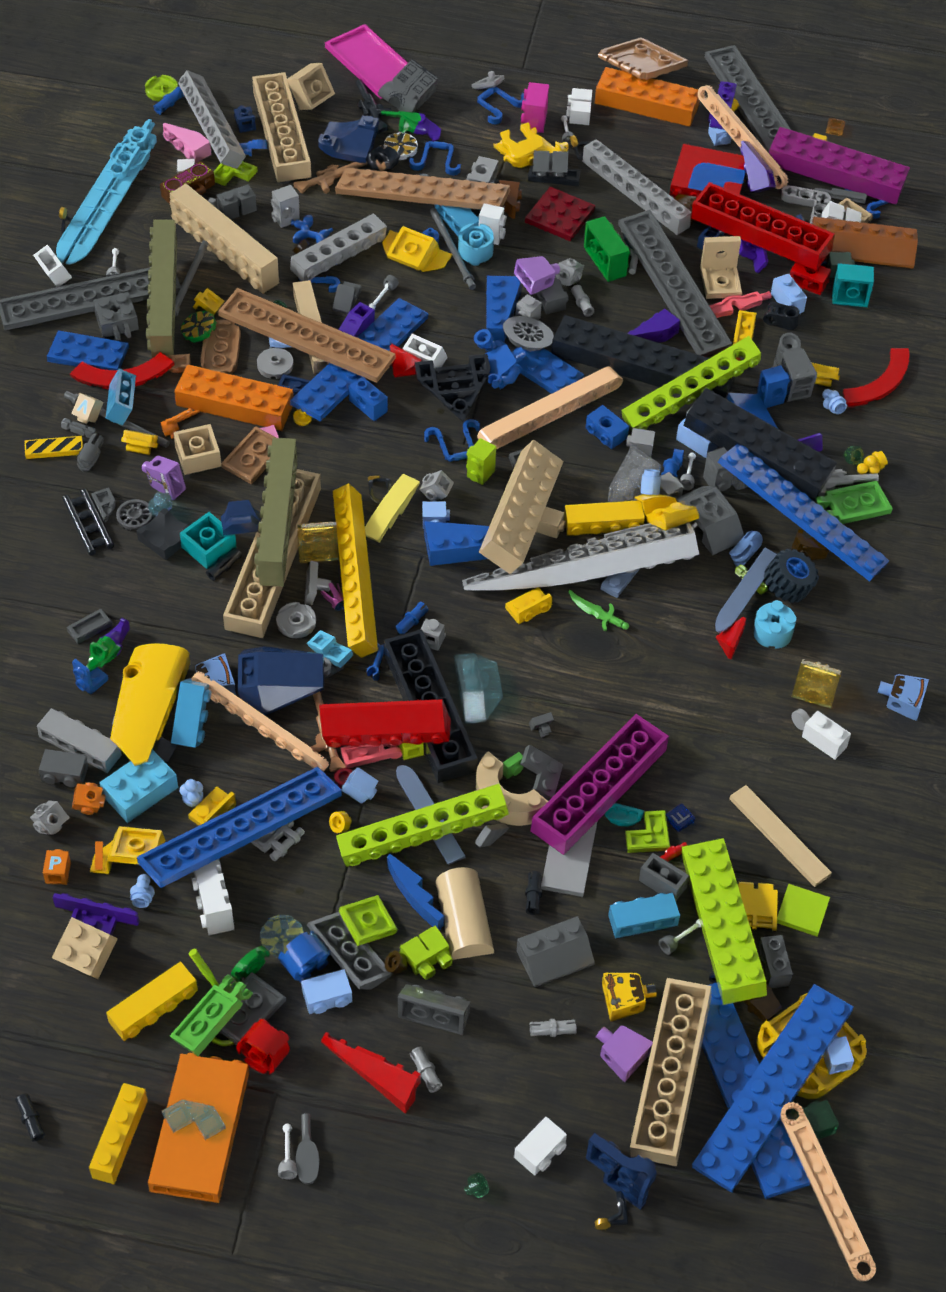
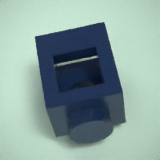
M239 106L237 109H234L235 122L239 133L256 130L255 116L250 106ZM242 122H250V124L242 125Z

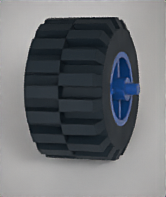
M786 549L785 551L781 550L769 563L764 571V579H766V585L770 587L769 590L774 592L776 597L793 603L794 601L800 602L815 587L819 580L817 575L819 572L815 568V563L811 562V558L806 557L803 552L799 553L795 549L792 551Z

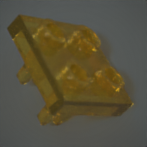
M311 522L310 524L297 525L300 563L339 560L336 522Z
M802 659L792 697L831 709L842 671L830 668L827 664L821 665L820 662L813 663Z

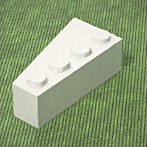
M219 859L194 871L195 878H191L194 891L198 890L199 896L196 897L198 910L203 909L204 915H200L202 927L208 930V935L235 930L232 907L229 903L223 873L221 874Z

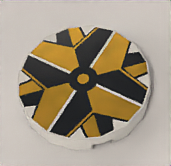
M394 133L385 139L384 148L387 146L394 148L400 154L399 160H405L407 157H413L416 154L418 143L410 134Z

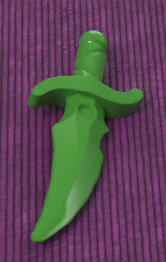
M569 590L572 600L586 613L594 615L597 619L603 620L602 628L604 631H607L606 625L608 623H612L624 630L629 628L627 622L614 616V607L611 603L609 604V612H606L601 606L588 602Z

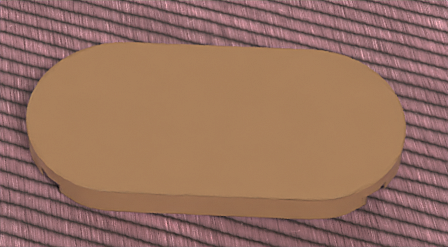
M217 320L215 331L212 330L211 335L203 340L201 367L232 374L238 366L241 330L232 321Z

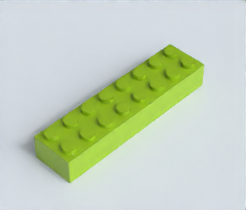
M724 838L682 847L686 874L689 875L688 881L723 1005L767 996L766 979Z

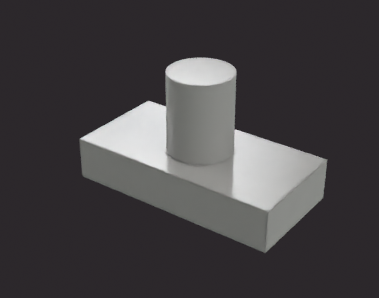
M310 561L306 571L305 604L313 605L317 590L330 591L329 583H331V580L318 578V562Z

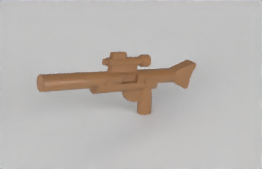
M353 162L341 168L334 164L327 166V169L316 172L318 177L307 181L294 182V188L304 193L309 187L318 184L321 185L324 193H328L330 191L329 186L334 184V179L341 177L346 168L357 169L367 165V162Z
M317 692L313 694V698L318 712L316 720L320 733L316 736V745L311 746L313 752L317 753L323 750L329 751L331 758L329 771L334 772L341 768H346V766L339 758L337 749L327 746L322 737L319 704L324 703L321 693Z

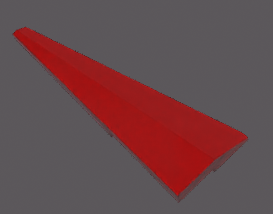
M326 1032L321 1043L406 1114L416 1100V1089L421 1083V1073L414 1071L412 1074L404 1071V1066L399 1063L395 1066L383 1056L360 1046H357L355 1049L347 1046L346 1040L341 1039L338 1041L330 1036L329 1033Z

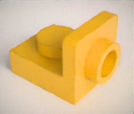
M207 288L204 293L199 292L194 299L196 303L193 308L197 309L198 306H201L214 316L224 303V300Z

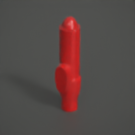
M683 842L678 846H671L661 858L669 862L682 853V847L688 845Z

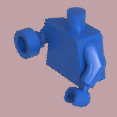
M487 329L479 330L474 336V342L479 348L489 351L485 353L488 354L491 369L488 383H492L493 388L499 387L501 390L506 385L513 384L516 381L518 375L522 372L518 361L527 355L522 347L511 352L508 345L502 340L493 341L490 331Z

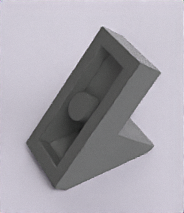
M345 281L343 284H338L333 311L348 315L361 293V285Z

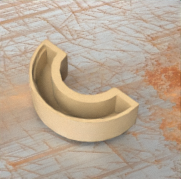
M489 751L482 757L477 768L476 791L499 784L503 777V763ZM500 785L509 815L497 821L515 826L532 824V817L548 801L534 789L528 793L514 794L506 791Z

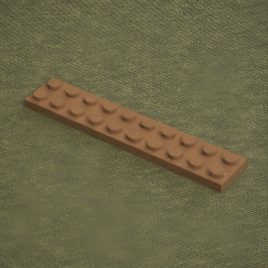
M346 168L335 187L336 194L481 210L484 203L503 207L510 192V185Z
M239 288L234 291L218 311L219 316L376 383L395 360V353Z

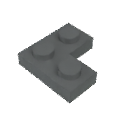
M529 745L525 747L520 765L537 774L533 789L549 801L555 795L563 764Z

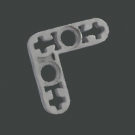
M789 185L784 186L781 191V199L783 201L813 207L810 224L813 217H822V214L816 211H824L831 201L830 194L822 191Z

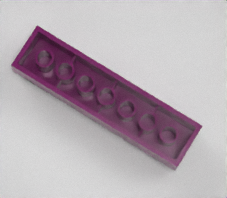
M779 127L769 149V154L782 169L851 191L865 193L867 196L896 205L910 167L783 127Z
M635 714L532 817L531 832L565 855L666 751L669 736Z

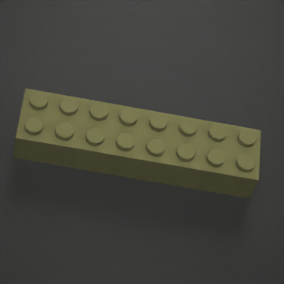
M153 220V227H150V238L153 239L149 241V250L152 252L149 255V266L152 267L148 270L150 284H148L149 299H147V309L149 313H147L148 328H146V339H148L147 347L148 350H151L152 358L160 352L164 355H174L177 270L175 220Z
M273 438L272 446H268V457H270L266 461V472L268 474L264 477V487L267 488L262 493L264 506H261L260 510L262 522L259 521L258 532L260 537H257L256 546L258 553H255L256 577H259L260 585L284 586L298 465L296 439Z

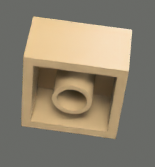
M311 63L286 79L300 110H312L335 94L322 63Z
M211 424L173 432L175 448L184 475L221 467L220 451Z
M71 917L52 958L99 979L117 938Z

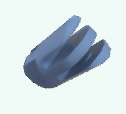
M749 531L729 552L736 567L740 564L745 565L761 546L763 539L759 532Z

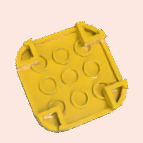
M808 993L800 996L796 1003L769 1022L766 1020L762 1024L757 1038V1049L763 1058ZM845 1022L836 1036L847 1037L854 1058L851 1070L829 1074L824 1056H822L797 1095L806 1099L819 1098L855 1073L863 1065L867 1053L864 1036L862 1034L858 1036Z

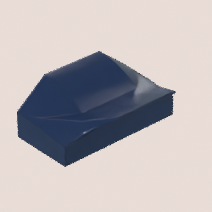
M250 500L228 502L225 513L221 516L223 536L258 532L259 521L261 522L260 512L253 507Z

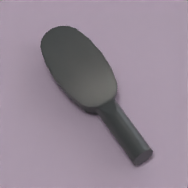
M302 1114V1142L298 1145L296 1152V1167L301 1182L309 1185L315 1182L317 1178L319 1156L315 1143L311 1141V1115Z

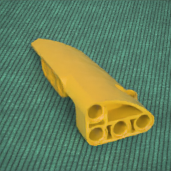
M146 644L135 647L128 665L123 669V680L110 740L124 752L134 766L148 762L155 741L161 738L177 695L178 682L185 680L190 666V655L182 647L168 644Z

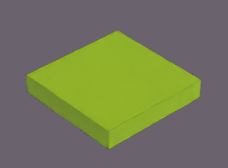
M788 884L777 917V923L818 937L830 897Z
M379 895L339 908V913L357 946L397 933L398 929Z

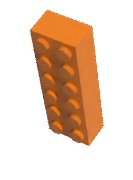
M605 67L595 94L596 104L689 127L700 101L698 89L653 78L640 79L628 72Z
M188 364L175 389L176 406L187 409L192 408V410H200V412L263 427L274 425L275 429L280 431L283 430L293 407L290 405V400L293 398V389Z

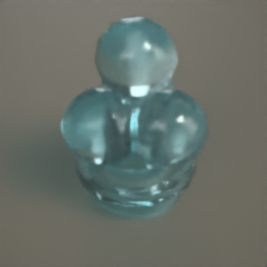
M157 492L149 501L148 509L150 513L157 516L163 508H166L168 511L171 510L173 506L171 495Z

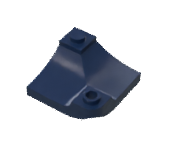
M362 116L360 120L352 122L330 121L324 134H321L318 139V147L331 157L366 163L367 156L373 149L374 139L379 130V118Z
M594 1133L589 1139L586 1159L604 1172L603 1182L616 1192L622 1191L624 1198L641 1210L646 1204L650 1186L656 1179V1165L650 1159L643 1158L640 1155L633 1158L625 1156L615 1143L608 1142Z

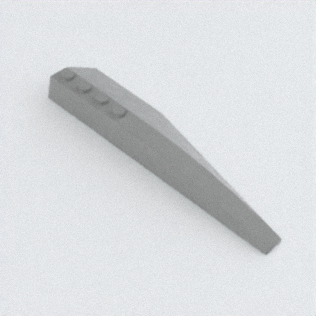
M689 522L669 530H663L649 523L604 534V538L600 540L596 538L588 539L585 545L577 543L570 545L566 551L557 549L530 558L531 562L522 563L511 574L502 568H498L493 571L492 575L483 573L464 579L462 582L464 590H511L547 587L586 581L622 572L633 573L640 568H654L657 564L661 563L671 564L678 559L688 560L699 555L695 532Z

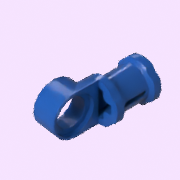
M252 140L248 143H239L245 155H249V157H252V149H268L267 140Z
M674 449L672 459L669 458L664 461V472L661 475L670 472L674 477L678 478L676 473L682 466L684 450Z

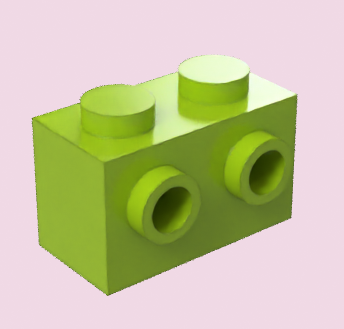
M480 438L467 451L466 468L467 477L483 485L495 472L496 446Z

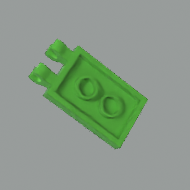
M877 481L829 490L825 492L824 496L816 498L818 502L816 504L821 505L823 509L830 506L831 510H827V512L836 517L842 524L891 514L893 510Z
M229 974L226 975L219 986L214 985L173 1031L170 1037L196 1056H199L243 1005L241 1001L249 999L253 992L246 988L242 993L246 987L242 982L237 983L234 981L230 986L234 978Z

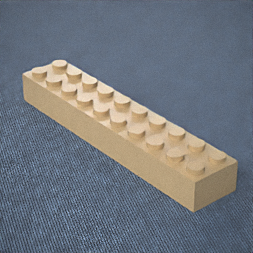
M297 469L285 580L321 490L320 474ZM257 532L224 612L223 619L225 630L263 638L283 586L260 585L259 577H256L255 553H258L256 544L257 537H260V533Z

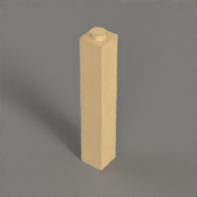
M311 281L294 282L293 296L298 313L321 322ZM309 354L313 373H319L329 364V362Z

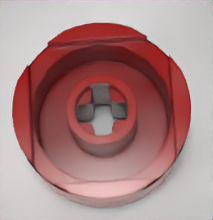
M260 1019L241 1038L236 1048L239 1055L241 1052L245 1055L244 1061L251 1068L263 1074L266 1071H270L269 1074H272L290 1051L288 1044L289 1036L284 1031L276 1030L265 1019Z

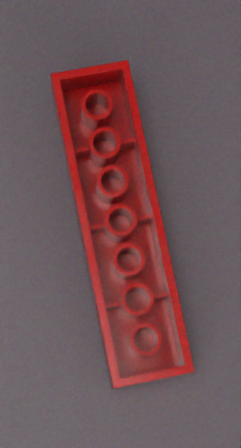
M711 182L707 184L695 199L692 206V219L732 236H740L744 241L814 270L819 268L833 247L835 233Z

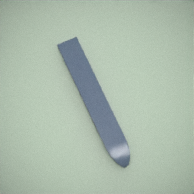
M764 548L720 610L715 623L718 633L727 630L736 621L763 582L764 571L777 555L776 553L767 548Z
M398 766L396 770L397 779L415 810L433 805V801L416 773L408 766ZM452 833L434 840L448 865L465 858Z

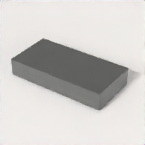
M99 609L69 625L67 631L75 642L79 644L111 627L112 621L102 609Z

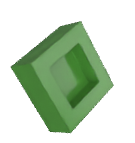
M520 752L503 762V775L507 779L513 775H518L523 770V766L520 765L523 755Z

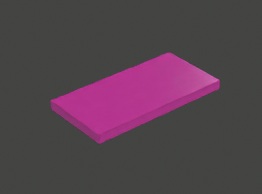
M365 24L325 42V48L358 79H361L380 99H383L378 95L380 88L387 82L392 81L408 64Z

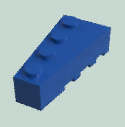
M487 276L486 329L492 334L493 341H499L500 339L505 342L507 335L503 330V324L507 319L514 316L516 304L522 292V283L516 276Z
M424 521V538L430 566L488 559L479 553L489 526Z

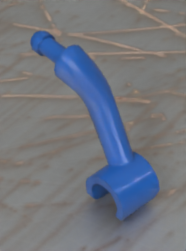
M378 642L379 650L374 664L367 668V676L373 674L374 681L379 680V666L384 654V645H380Z

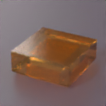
M829 118L826 133L842 136L845 121Z

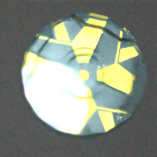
M277 915L268 919L267 923L262 926L260 940L262 946H265L270 954L278 957L281 951L284 954L288 951L286 946L297 936L304 933L301 923L293 919L292 916Z

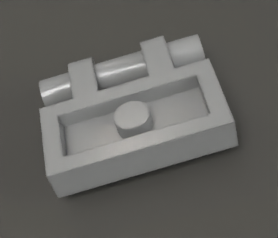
M294 821L251 843L264 853L272 848L274 851L270 854V858L276 861L280 857H284L288 852L287 850L301 840L300 837L305 831L301 827L293 831L291 828L294 826ZM284 835L287 839L281 844L278 840Z

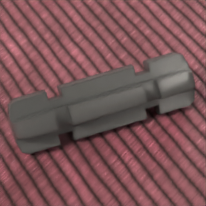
M64 418L61 422L63 429H70L71 432L82 436L86 435L87 438L97 433L95 428H87V425L76 421L72 422L68 418Z

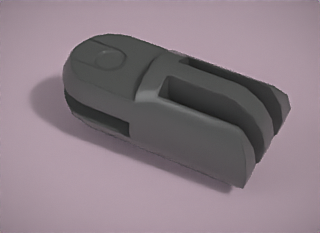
M92 434L89 441L83 445L77 456V466L81 471L87 472L95 465L101 454L100 449L104 441L102 435L97 439L98 434Z

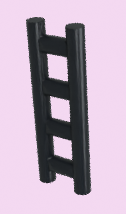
M82 489L80 491L82 496L71 499L69 495H64L62 500L88 554L94 555L96 553L95 548L105 544L108 549H112L114 543L88 490ZM86 503L89 510L77 513L75 506ZM92 517L95 524L84 527L81 520ZM99 530L102 537L91 541L88 534Z

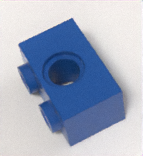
M781 365L761 371L757 394H759L766 408L783 404L785 401L790 377Z
M364 377L349 385V401L373 421L388 412V397Z
M604 405L590 413L586 419V429L588 432L595 435L604 445L611 449L628 437L629 425Z

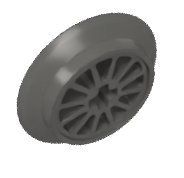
M515 316L507 319L503 324V330L511 343L517 347H522L524 350L537 351L552 344L553 332L539 320L525 316Z

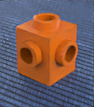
M89 782L85 783V785L77 783L72 809L81 810V813L87 815L97 813L99 808L104 806L105 795L102 794L103 787H98L97 784Z

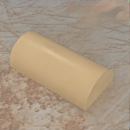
M454 868L442 873L436 879V888L441 913L444 915V929L452 959L493 954L494 948L477 871L471 868Z

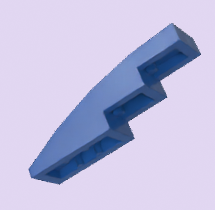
M389 854L387 856V868L401 893L425 921L432 927L436 925L438 930H440L444 926V915L433 907V896L422 889L423 878Z

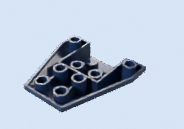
M258 647L245 649L238 655L239 697L265 716L324 690V655L322 653Z

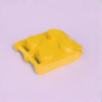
M739 882L738 888L750 927L756 930L757 927L772 928V931H776L778 890H773V884L758 883V889H754V883Z

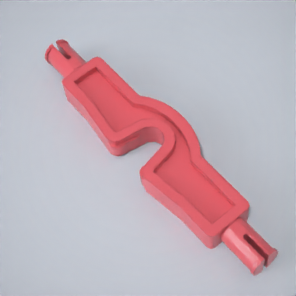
M756 291L743 296L732 295L723 299L722 302L709 306L716 318L729 316L734 311L732 305L741 311H745L761 305L763 300L771 299V293L768 291L759 294Z

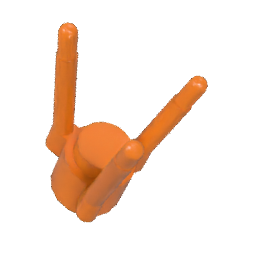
M189 408L172 418L160 422L164 435H170L171 439L174 438L173 432L179 430L177 423L200 413V410L192 412V408Z

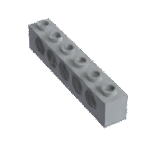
M373 213L292 256L290 270L301 281L312 279L323 271L325 272L329 268L355 256L357 253L370 248V246L383 241L386 237L387 226Z

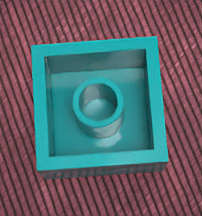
M838 263L832 288V304L868 307L874 283V267Z
M210 512L180 532L181 547L206 569L216 564L220 557H224L234 547L237 548L235 534L223 536L221 521Z

